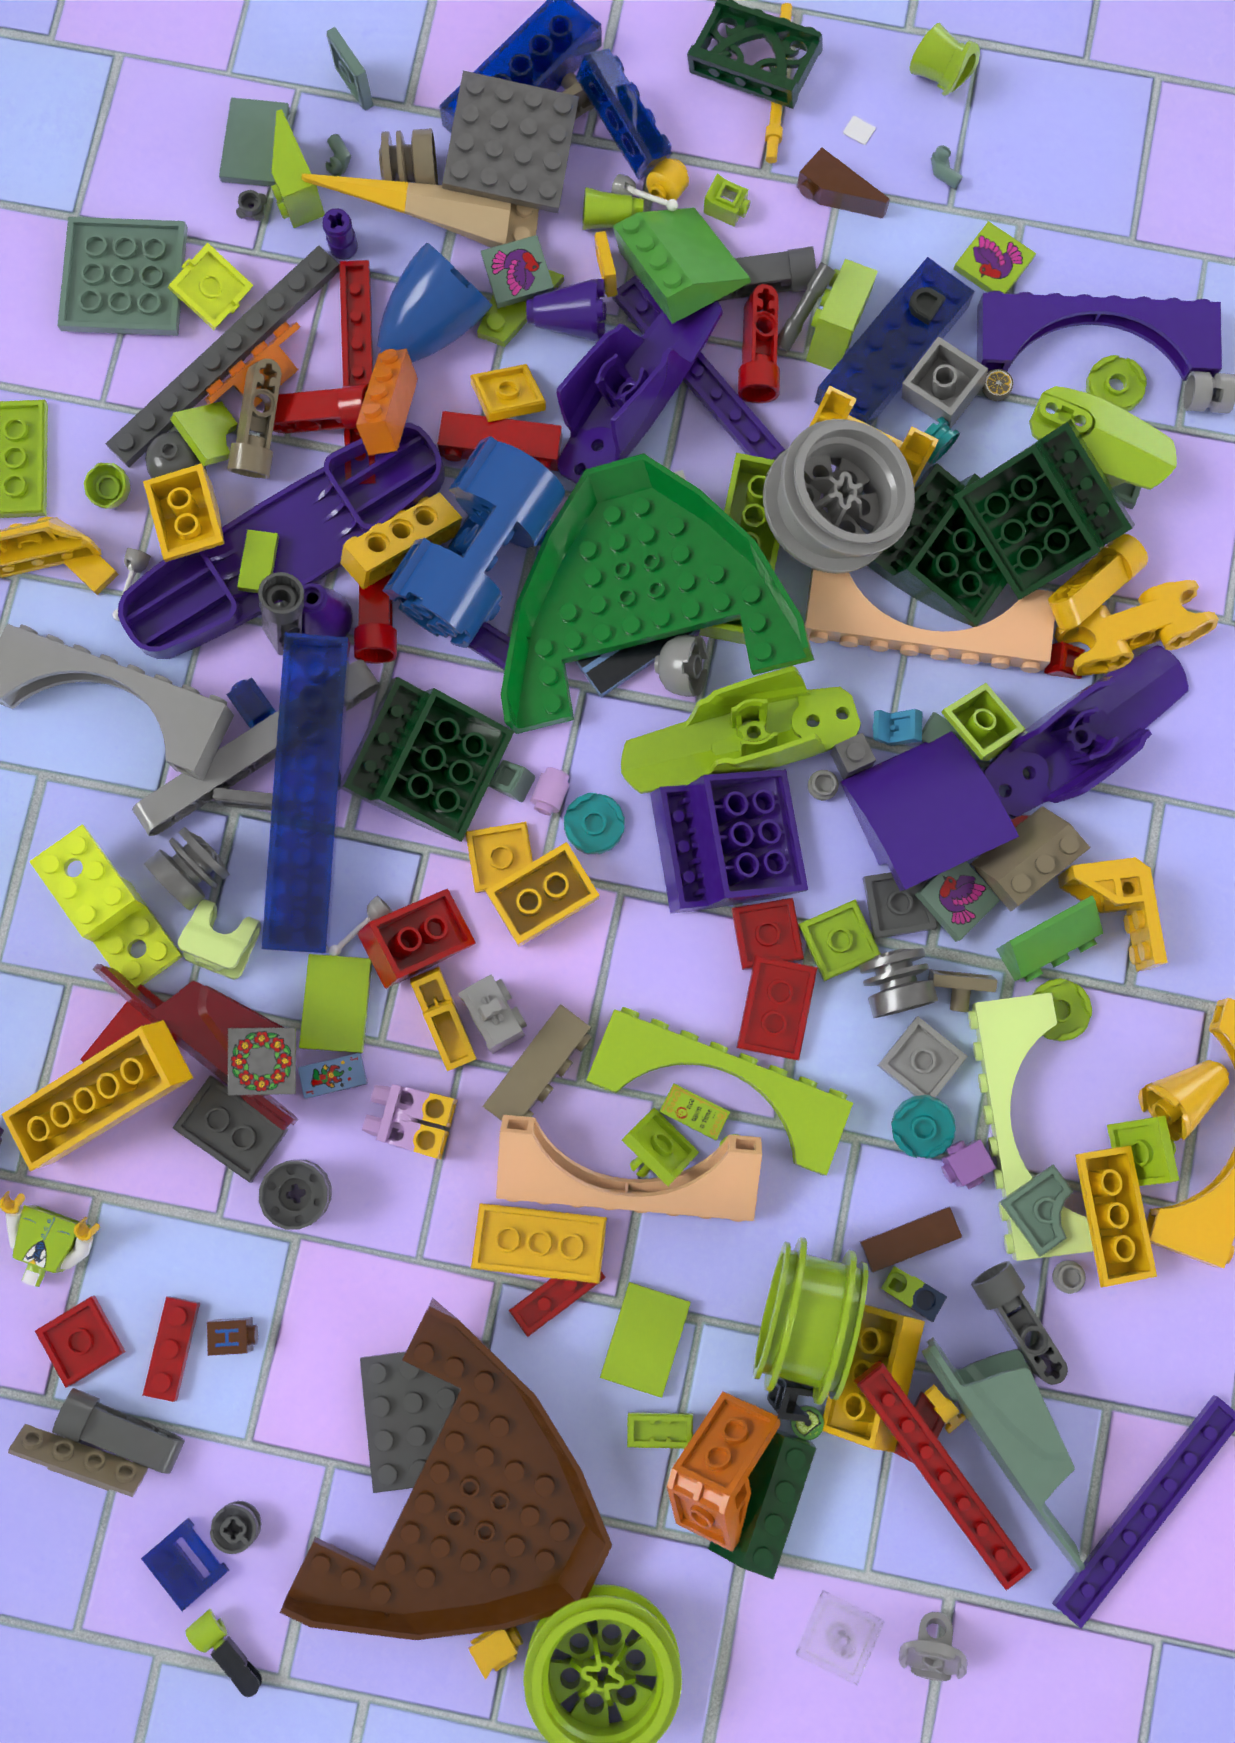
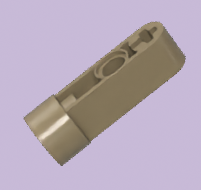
M262 359L252 364L247 370L236 443H231L227 466L228 471L239 475L261 479L270 478L273 451L270 450L282 376L280 366L272 359ZM264 369V374L268 376V379L265 381L264 375L260 374V370ZM255 397L260 398L264 402L265 408L263 412H259L255 408ZM249 431L260 433V437L249 435Z

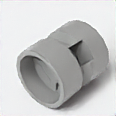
M1190 372L1184 389V409L1186 411L1204 412L1209 408L1211 413H1230L1235 405V374L1216 373L1212 377L1210 372Z

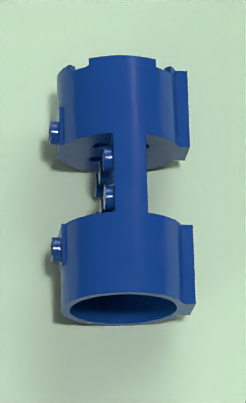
M492 436L480 440L448 489L455 495L458 504L468 514L449 546L445 548L431 543L425 537L415 540L383 589V592L389 595L392 601L396 602L398 599L401 603L398 609L416 624L437 637L439 635L445 638L451 637V644L462 648H467L483 623L493 620L501 608L498 605L503 598L501 591L484 573L485 571L489 572L498 560L496 553L501 545L504 547L508 543H512L525 549L541 545L547 533L546 529L551 523L550 518L566 494L562 483L543 464L514 446L498 442Z

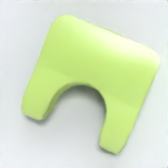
M203 899L199 902L190 921L183 929L178 939V946L183 951L186 961L227 978L238 979L242 975L260 935V920L246 917L235 931L228 934L218 933L213 930L214 922L217 918V906L214 902Z

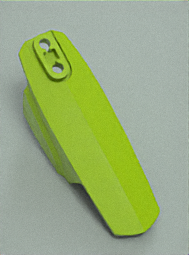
M790 666L714 690L706 698L697 701L688 720L626 740L621 756V774L634 790L644 794L651 793L659 787L688 785L702 775L763 771L832 750L834 745L856 736L861 722L850 693L841 687L808 690L798 669L795 666ZM845 713L848 718L839 719L837 714ZM809 721L820 722L816 727L807 725Z

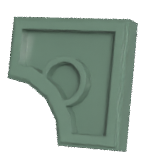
M1054 1164L999 1201L1039 1257L1067 1238L1061 1227V1211L1065 1200L1073 1193V1190Z

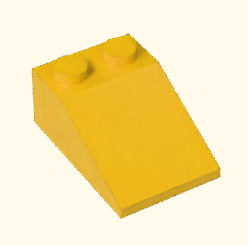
M202 463L143 481L165 562L224 544L219 507L212 482Z

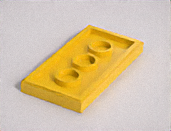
M479 1203L471 1269L600 1284L607 1217Z

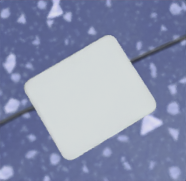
M852 116L843 130V134L866 145L876 127L856 116Z

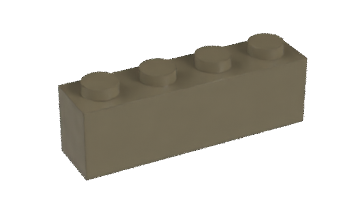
M560 1004L483 1107L501 1121L503 1115L533 1117L534 1113L531 1111V1108L538 1100L541 1103L546 1100L554 1089L550 1083L556 1075L562 1078L573 1064L569 1058L577 1049L582 1052L592 1039V1036L588 1034L591 1031V1027Z

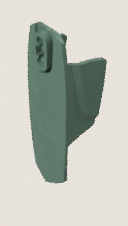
M932 1337L927 1341L929 1347L921 1351L929 1366L954 1402L958 1401V1406L1040 1525L1077 1573L1085 1569V1565L1080 1559L1076 1543L1045 1504V1501L1074 1471L1075 1467L1019 1349L1008 1350L973 1362L962 1369H956L938 1342Z

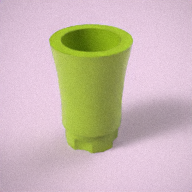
M585 187L582 230L613 228V225L638 212H643L644 199L632 198V195L603 192Z

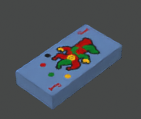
M361 1053L298 1067L304 1099L368 1084Z

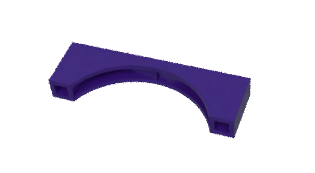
M990 291L982 294L977 306V362L988 368L987 373L994 369L1008 371L1017 356L1037 339L1056 330L1080 325L1113 327L1144 339L1168 358L1183 381L1187 380L1188 375L1192 371L1210 372L1212 377H1214L1222 369L1221 302H1210L1208 299L1184 301L1179 298L1159 300L1146 296L1133 299L1121 298L1117 295L1092 297L1089 294L1063 296L1060 293L1033 295L1030 292L1006 294L1001 291Z

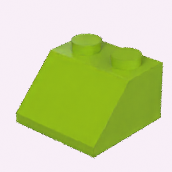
M987 683L979 686L941 711L980 760L990 761L1026 730Z

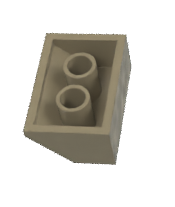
M1043 806L1015 827L1019 837L983 853L970 863L1010 912L1091 848L1069 822Z

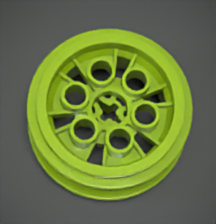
M804 1237L798 1239L794 1250H791V1243H783L764 1308L753 1366L754 1379L759 1380L762 1373L765 1374L764 1388L766 1391L771 1392L778 1378L812 1386L815 1404H823L828 1393L830 1399H839L853 1361L868 1286V1264L861 1261L857 1266V1255L854 1250H848L842 1262L839 1263L807 1254V1239Z
M597 1584L593 1585L588 1597L571 1602L552 1616L539 1620L528 1645L523 1676L525 1701L538 1731L549 1743H657L672 1723L678 1709L682 1691V1670L678 1645L672 1628L665 1616L651 1601L641 1594L622 1586ZM597 1620L598 1633L592 1634L586 1622ZM610 1624H614L621 1629L620 1635L613 1639L603 1634V1629ZM632 1629L640 1634L638 1638L632 1639L627 1643L625 1642ZM578 1633L584 1634L589 1640L587 1645L581 1648L575 1647L570 1641L571 1637ZM555 1648L571 1655V1657L564 1660L551 1659ZM632 1650H640L645 1657L640 1663L634 1664L627 1660V1654ZM601 1652H608L613 1656L602 1655ZM602 1667H607L608 1675L604 1677V1680L598 1679V1672L601 1671ZM567 1668H573L579 1672L580 1677L573 1682H569L562 1677L561 1673ZM636 1675L656 1677L654 1688L639 1682ZM626 1685H632L636 1692L633 1696L625 1698L619 1695L618 1689ZM577 1691L579 1699L569 1712L561 1703ZM595 1693L603 1698V1702L597 1707H591L586 1703L585 1699L590 1694ZM615 1702L622 1720L610 1723L608 1706H613Z

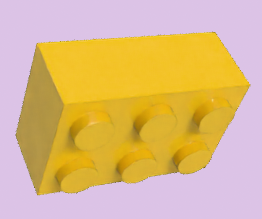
M565 842L485 890L518 947L599 900L600 897L568 842Z

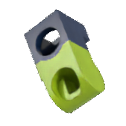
M895 1266L892 1267L881 1287L883 1291L930 1322L935 1320L948 1297Z

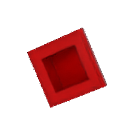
M1063 641L1052 644L1050 663L1044 669V673L1051 676L1082 679V676L1075 675L1072 668L1074 660L1085 653V649Z

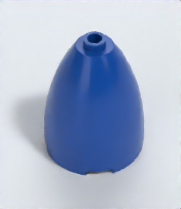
M426 242L410 260L390 295L379 328L377 346L381 350L378 354L388 349H407L412 363L431 356L469 331L489 311L492 304L443 255Z

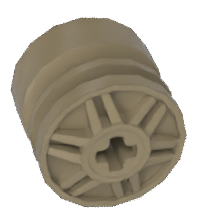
M432 128L413 129L411 144H405L402 131L397 130L396 145H392L390 131H382L379 149L382 180L438 185L436 149Z

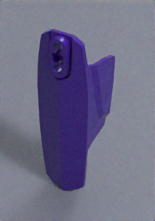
M718 300L673 324L662 311L642 337H639L626 325L620 323L616 328L606 332L578 362L556 391L564 423L571 434L558 461V468L564 478L577 484L582 476L580 474L585 469L625 459L631 454L671 399L723 314Z
M1156 645L1133 658L1126 666L1108 673L1076 693L1016 737L983 771L1007 814L1018 817L1045 802L1059 803L1085 794L1142 750L1146 740L1152 735L1150 730L1145 728L1189 691L1186 673L1180 661L1170 651ZM1024 768L1029 772L1028 779H1025L1023 776ZM1000 786L1009 787V789L1006 790L1004 797H1002L999 794Z

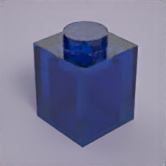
M252 677L248 680L244 679L232 686L231 692L226 694L250 729L276 712Z

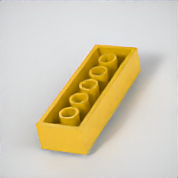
M163 1020L137 1028L1 1115L29 1171H33L55 1163L192 1080L193 1076Z

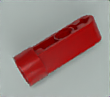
M767 284L758 285L744 305L742 365L738 369V395L742 400L750 403H768L776 400L780 394V368L777 366L779 296L777 291Z
M369 384L279 394L273 431L288 434L344 428L349 430L357 429L356 423Z
M393 573L365 589H362L359 585L358 626L354 629V657L357 660H364L365 663H388L397 658V630L393 627V601L389 595L383 592Z

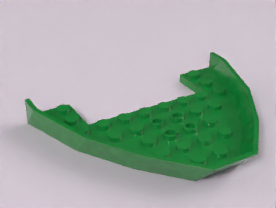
M644 453L585 469L548 529L516 603L500 694L505 724L515 734H520L574 720L566 663L741 619L750 669L753 675L813 661L814 656L803 617L755 539L699 488Z

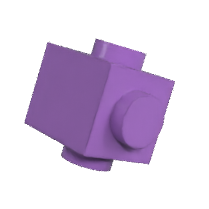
M961 1140L947 1148L949 1154L941 1158L945 1164L941 1166L943 1174L950 1184L954 1182L957 1187L966 1185L968 1189H971L985 1181L983 1175L996 1169L981 1140H973L968 1144Z

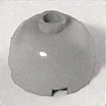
M694 635L677 636L669 640L663 646L660 655L656 656L654 662L655 672L659 674L660 681L671 693L685 697H695L702 693L707 677V669L702 670V659H708L706 643L703 637Z

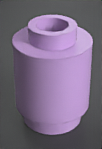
M547 767L545 773H541L530 799V802L535 805L534 810L548 816L552 812H559L569 788V775L553 767Z

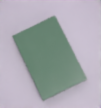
M231 97L219 171L221 182L268 187L275 185L271 171L276 111L282 109L288 121L290 111L288 103Z

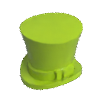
M939 22L927 32L919 43L911 59L909 70L911 74L937 82V87L943 90L941 94L947 96L960 87L973 74L979 62L980 49L978 44L971 40L966 44L960 43Z

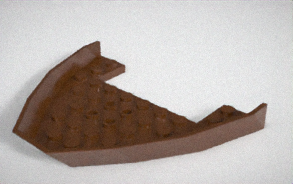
M432 1297L402 1361L434 1375L461 1390L376 1564L373 1565L317 1537L314 1538L279 1612L308 1627L408 1640H425L505 1630L552 1616L571 1602L588 1597L612 1548L611 1540L582 1469L537 1396L458 1318Z

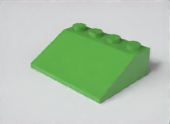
M695 207L676 209L675 211L638 212L613 225L620 254L672 324L751 283L750 277Z

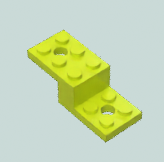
M81 824L29 861L80 935L92 941L110 967L118 970L136 988L140 984H146L183 957L131 882L120 876L84 825ZM81 861L83 865L82 872L76 877H70L68 874L70 863ZM137 941H143L146 944L145 954L139 958H134L131 954L132 945Z

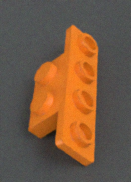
M284 322L273 332L276 337L271 342L266 344L265 341H262L251 351L253 357L248 362L244 363L240 360L228 371L231 376L222 383L219 379L206 390L209 394L204 399L206 403H214L232 386L243 397L247 370L252 364L262 359H272L277 362L282 372L280 386L298 371V368L279 345L296 332L300 325L297 322L290 325ZM264 369L260 370V374L264 375L265 381L268 379V376L264 374ZM258 397L254 399L255 408L263 402Z

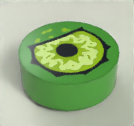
M800 1406L809 1415L808 1422L790 1420L791 1428L799 1438L813 1440L823 1431V1417L812 1406Z

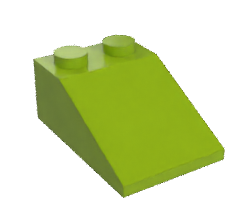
M280 109L276 111L271 171L275 185H272L271 189L283 220L289 218L294 229L323 217L325 212L317 185L302 180V174H311L283 110Z

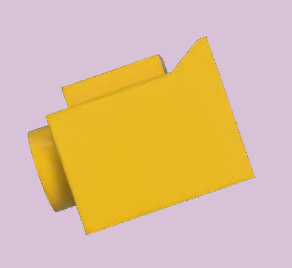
M515 1626L505 1630L483 1632L471 1640L472 1645L468 1650L486 1680L493 1668L496 1672L514 1661L517 1657L519 1646L524 1643Z

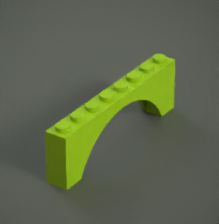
M622 1007L621 1011L614 1009L586 1079L587 1083L616 1094L637 1077L664 1067L696 1065L726 1072L750 1085L774 1109L787 1133L792 1150L793 1164L827 1176L853 1106V1102L846 1100L847 1094L832 1088L829 1089L828 1093L817 1089L818 1083L800 1076L798 1081L787 1077L788 1071L774 1065H770L769 1069L758 1066V1059L740 1053L739 1058L727 1053L729 1048L712 1041L709 1046L697 1042L699 1036L688 1031L681 1030L680 1034L668 1030L669 1024L652 1018L650 1023L639 1019L640 1013L626 1007Z

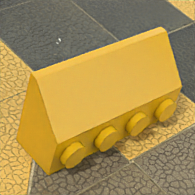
M1123 1146L1075 1154L1100 1287H1109L1157 1277L1132 1147Z
M865 1304L859 1337L844 1389L838 1400L830 1399L828 1393L823 1414L824 1432L873 1450L895 1452L897 1440L853 1380L880 1360L908 1397L925 1321Z

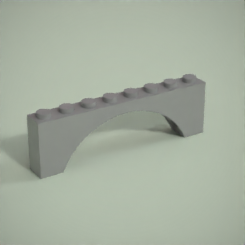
M10 624L6 625L0 636V705L14 709L34 694L68 683L93 682L120 688L142 700L154 713L163 734L167 763L175 771L201 781L204 780L234 717V714L227 706V701L216 695H210L209 698L202 696L197 689L185 684L182 687L175 686L171 680L155 674L154 677L145 675V671L131 664H128L127 667L118 665L115 659L107 655L101 654L100 657L91 655L88 649L80 645L74 644L73 648L64 645V641L53 635L47 634L46 638L37 635V631L26 625L21 624L19 628Z

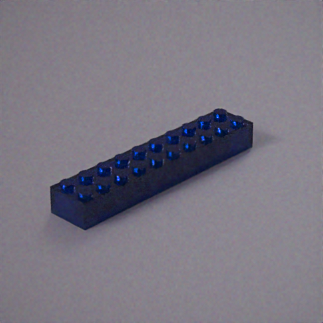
M285 633L261 949L329 953L351 650L349 637Z

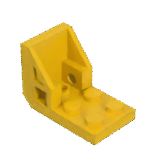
M1133 857L1072 865L1057 876L1059 888L1076 899L1083 901L1093 896L1099 913L1126 911L1123 922L1126 933L1130 934L1132 946L1129 947V957L1131 963L1136 966V972L1151 970L1168 963L1150 867L1138 858Z

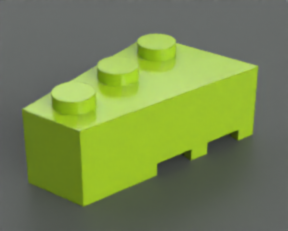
M848 259L844 260L840 270L834 269L836 273L829 283L832 289L826 288L820 302V306L823 309L817 308L811 326L816 328L806 357V361L837 373L840 371L846 350L850 346L852 335L857 324H859L878 273L875 269Z

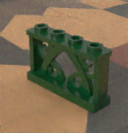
M716 0L715 6L696 43L691 45L687 53L689 71L703 78L794 109L798 101V95L818 56L823 51L822 33L813 27H805L793 23L786 18H778L766 14L760 9H752L740 5L734 0ZM721 23L735 27L732 29L726 25V34L728 36L726 38L718 32V27ZM714 38L718 44L709 51L707 48ZM764 38L770 45L775 58H765L754 65L746 64L743 52L738 46ZM790 47L798 48V50H792ZM799 49L807 51L800 59L786 60V58L797 56ZM731 52H733L737 56L736 60L729 58L732 57ZM769 67L771 72L763 70V68ZM787 68H798L793 79L787 78Z

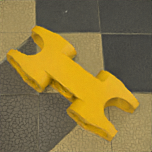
M1196 580L1166 582L1151 587L1139 596V606L1112 615L1105 605H1101L1076 627L1060 629L1057 626L1054 636L1057 642H1080L1090 648L1089 651L1081 654L1074 660L1072 668L1075 675L1086 676L1120 669L1129 664L1134 658L1132 650L1161 641L1165 649L1170 651L1188 646L1214 630L1219 619L1215 612L1193 613L1187 611L1182 606L1197 596L1199 588Z

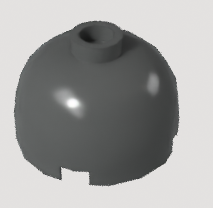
M177 431L163 433L156 437L148 446L145 456L147 472L151 478L201 464L184 438Z

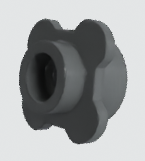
M254 190L241 192L238 196L239 207L236 209V215L240 219L248 217L254 218L255 221H261L265 217L263 209L267 203V197L263 193H257Z

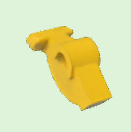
M934 1384L924 1392L926 1397L935 1406L934 1410L945 1423L944 1429L948 1434L953 1432L967 1419L948 1397H944Z

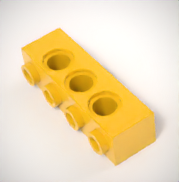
M440 492L430 498L424 497L410 509L398 512L392 519L382 524L377 523L373 525L368 532L359 537L354 536L348 539L343 545L340 564L361 588L365 589L396 571L415 540L425 537L431 543L442 545L454 538L460 529L463 517Z

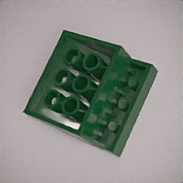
M1071 419L954 495L1018 600L1099 553L1106 544L1135 526V523Z
M936 463L926 470L914 487V511L905 533L895 544L882 551L867 566L885 580L925 605L967 625L977 627L1008 582L954 497L955 494L980 479V477L974 473L959 481Z
M395 677L391 679L338 788L416 825L462 842L514 731L435 688L423 691L409 682Z

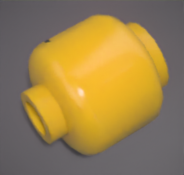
M671 158L660 160L646 178L649 194L666 200H677L689 185L687 168L681 161Z

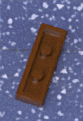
M945 1207L859 1242L871 1272L874 1273L962 1238L951 1208Z

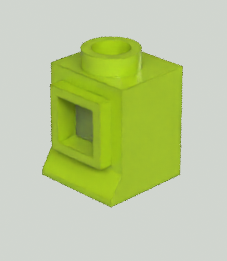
M717 173L704 198L703 213L735 227L739 217L744 218L750 207L751 201L747 199L749 189L730 182Z

